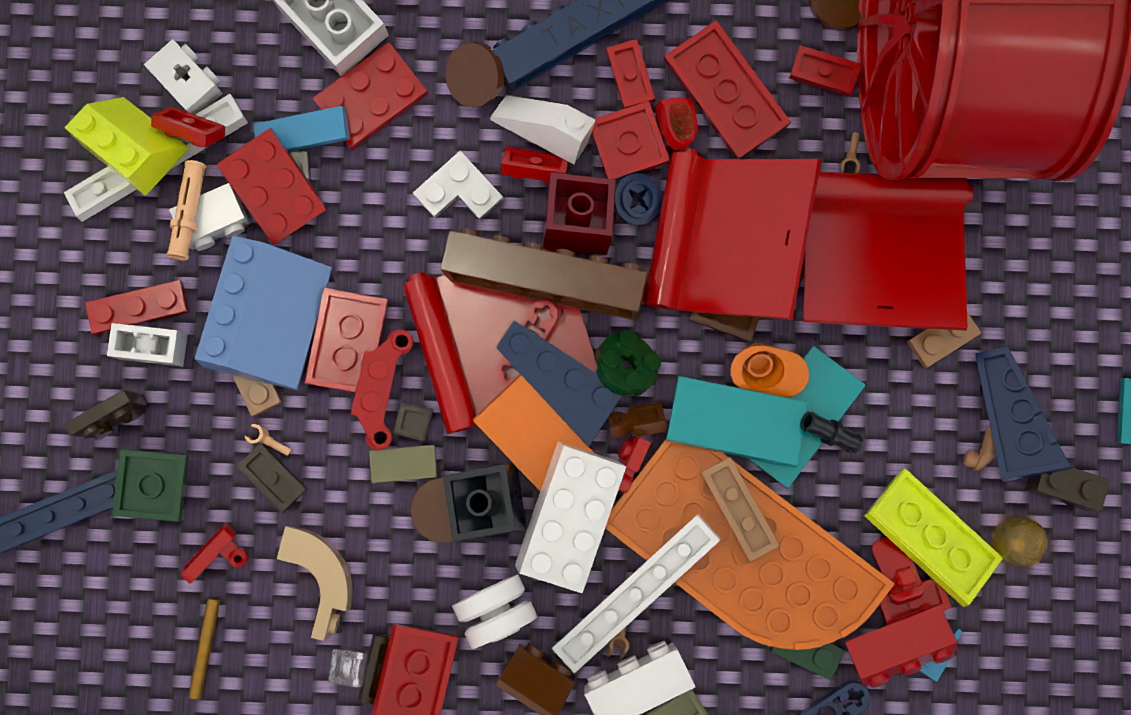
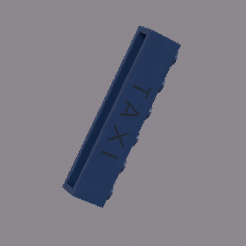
M575 0L574 3L567 7L564 5L556 7L548 14V18L539 23L533 21L521 29V33L512 39L509 37L501 39L493 46L494 49L491 51L494 52L495 56H499L504 70V82L510 92H513L669 0Z

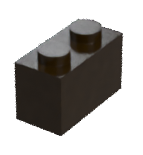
M1073 467L1070 470L1028 477L1025 487L1026 492L1084 511L1093 512L1102 511L1110 484V479Z

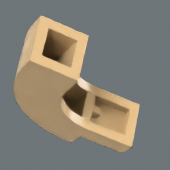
M285 526L277 559L301 565L308 569L316 578L320 587L321 598L311 638L325 641L330 638V634H336L340 615L336 614L337 609L342 611L351 609L353 589L348 566L334 545L322 536L306 529Z

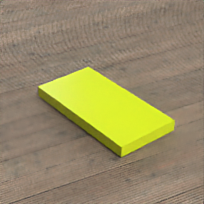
M906 468L899 471L864 515L963 607L970 605L1003 559L1000 554Z

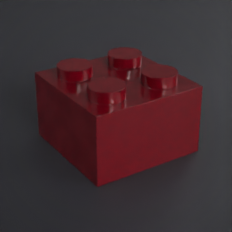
M551 172L546 201L544 249H565L573 252L607 255L613 230L615 179Z

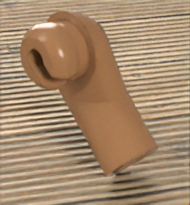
M990 426L986 427L981 449L978 452L970 449L964 455L963 464L966 467H972L973 471L982 470L996 457Z

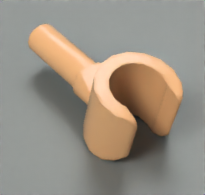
M256 424L251 425L259 430L260 435L256 440L245 436L249 443L255 445L263 443L286 456L290 454L292 449L270 437L265 427Z

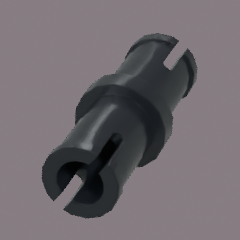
M808 411L800 421L802 431L819 437L822 443L826 445H836L853 454L858 452L862 446V436L844 428L841 422L837 420H827L812 411Z

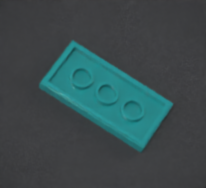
M812 346L803 357L809 369V381L800 393L789 397V399L808 402L806 412L812 411L827 420L834 419L839 421L865 387V384L815 346ZM803 431L798 466L796 468L750 458L747 459L788 489L820 447L822 441L819 437Z
M679 376L666 441L796 468L798 466L803 435L800 421L807 411L808 402Z

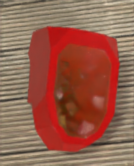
M686 97L661 100L655 106L661 135L665 137L667 144L675 151L684 150L694 141L698 131L693 101L691 98Z

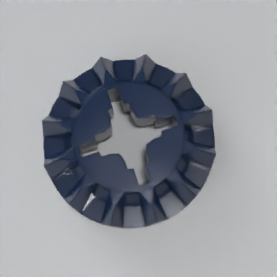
M641 173L629 174L618 181V186L615 190L614 208L617 209L620 215L619 218L627 221L629 225L646 224L653 220L659 212L661 206L660 190L649 176ZM641 192V196L638 199L641 206L634 205L630 207L633 200L630 194Z

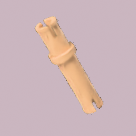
M193 160L185 161L175 219L170 221L172 234L167 256L182 261L189 259L188 254L192 234L197 231L195 218L204 172L206 170L204 163Z

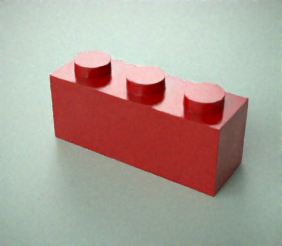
M941 606L934 607L845 642L863 687L870 685L872 688L888 683L890 681L889 677L901 672L903 676L916 673L922 669L921 665L934 660L936 664L945 662L953 658V653L958 651L957 641Z

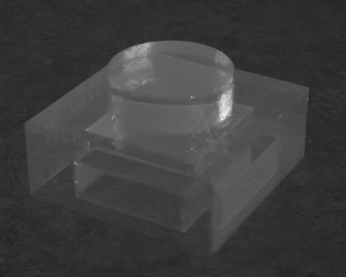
M333 649L328 683L362 687L367 654Z

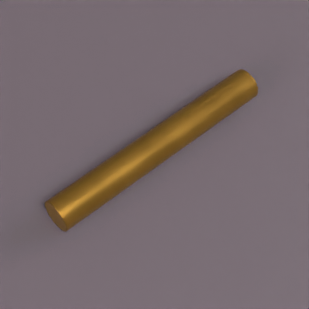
M207 598L188 696L191 699H202L221 601L219 599Z

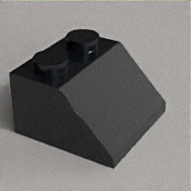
M503 464L443 475L452 542L527 531L519 473L515 465Z

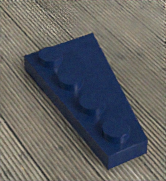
M513 320L496 346V349L589 447L621 398V395H617L606 388L595 372Z
M1009 347L976 353L1001 480L1006 482L1072 469Z

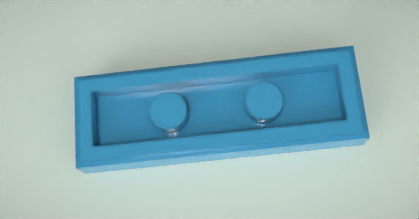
M343 106L253 124L255 138L267 129L272 128L288 152L350 140L347 110Z

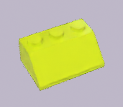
M124 97L86 104L64 127L84 148L144 196L154 188L189 150L187 145L176 137L167 136L164 131L151 127V118Z

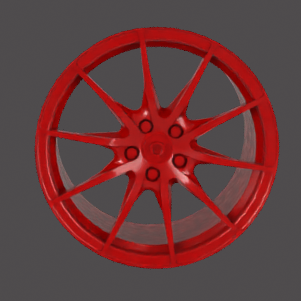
M859 0V11L862 15V20H859L857 27V63L861 64L858 73L860 113L869 156L875 169L883 178L887 180H901L904 178H1034L1069 181L1086 171L1102 150L1117 119L1131 73V0Z

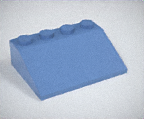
M232 235L195 360L206 369L298 391L316 329L323 290L328 287L333 270L332 267L263 242Z

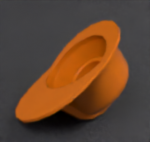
M754 343L747 346L735 356L731 364L730 375L734 384L740 389L789 398L800 393L809 381L807 363L799 354L776 348L766 343Z

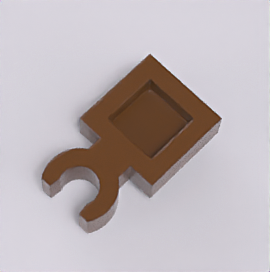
M661 401L629 407L630 413L612 412L608 416L611 437L614 438L622 437L631 431H634L635 437L667 431V423Z

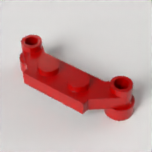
M402 329L391 332L386 341L375 350L364 351L350 415L357 416L365 431V442L373 450H384L392 441V434L383 421L397 358L408 353L413 346L412 336ZM397 336L405 339V347L401 348L396 345L395 339ZM378 431H381L385 436L381 444H377L374 441V435Z

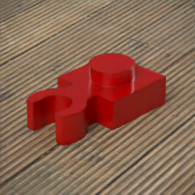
M631 435L629 440L626 439L622 443L618 457L620 458L619 462L625 465L626 469L618 489L619 491L627 493L633 475L635 472L638 473L651 442Z

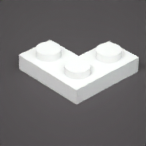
M461 151L413 192V195L434 218L438 217L454 201L460 198L472 213L481 220L504 200L503 196Z

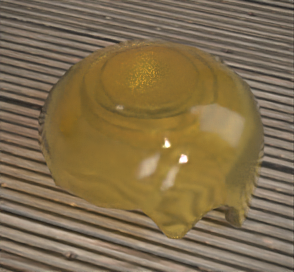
M1010 516L1000 521L992 533L993 549L1002 556V561L1014 566L1029 567L1040 562L1047 551L1048 537L1046 531L1038 522L1026 517Z

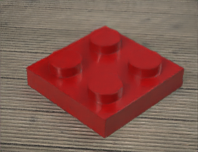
M649 101L595 118L596 121L591 134L607 179H615L617 181L629 174L641 173L669 163L670 159Z

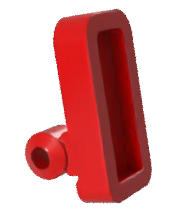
M225 522L180 571V576L191 584L218 556V553L224 558L229 559V563L232 566H243L247 561V551L243 547H238V544L233 541L236 530ZM239 555L241 558L237 559L235 556Z
M888 537L875 541L871 554L880 573L895 583L888 592L892 603L902 605L920 599L924 594L925 588L913 560Z

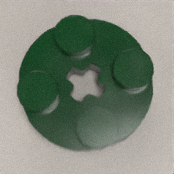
M623 330L621 333L612 334L607 337L597 348L594 360L597 358L598 369L596 373L602 384L611 392L621 396L625 394H634V396L643 394L656 381L658 369L661 366L660 357L653 352L644 340L630 330ZM623 359L627 360L632 368L629 367L626 370L622 366L624 363Z

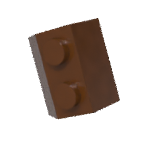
M520 643L499 675L495 685L540 715H558L575 685V679L571 677L572 670L559 661H556L553 665L543 658L545 652L531 643L524 646Z

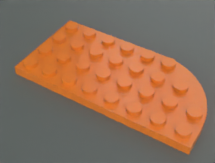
M665 440L630 485L627 493L622 495L610 512L605 529L646 561L699 514L719 535L721 540L674 583L733 629L758 643L770 647L794 650L811 649L846 637L871 616L895 584L734 462L780 545L749 562L701 475V472L729 458L721 452L667 442Z

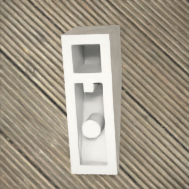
M509 95L504 97L490 118L491 121L572 164H575L587 146L596 121L569 105Z

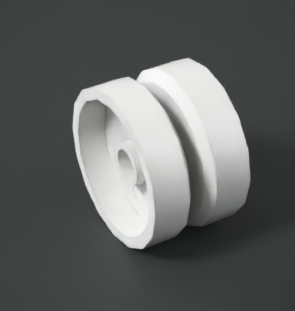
M518 574L452 605L460 622H467L479 616L481 618V621L468 627L465 632L471 649L490 642L499 641L519 631L521 627L538 618L531 601H522L512 606L508 603L521 596L525 590Z

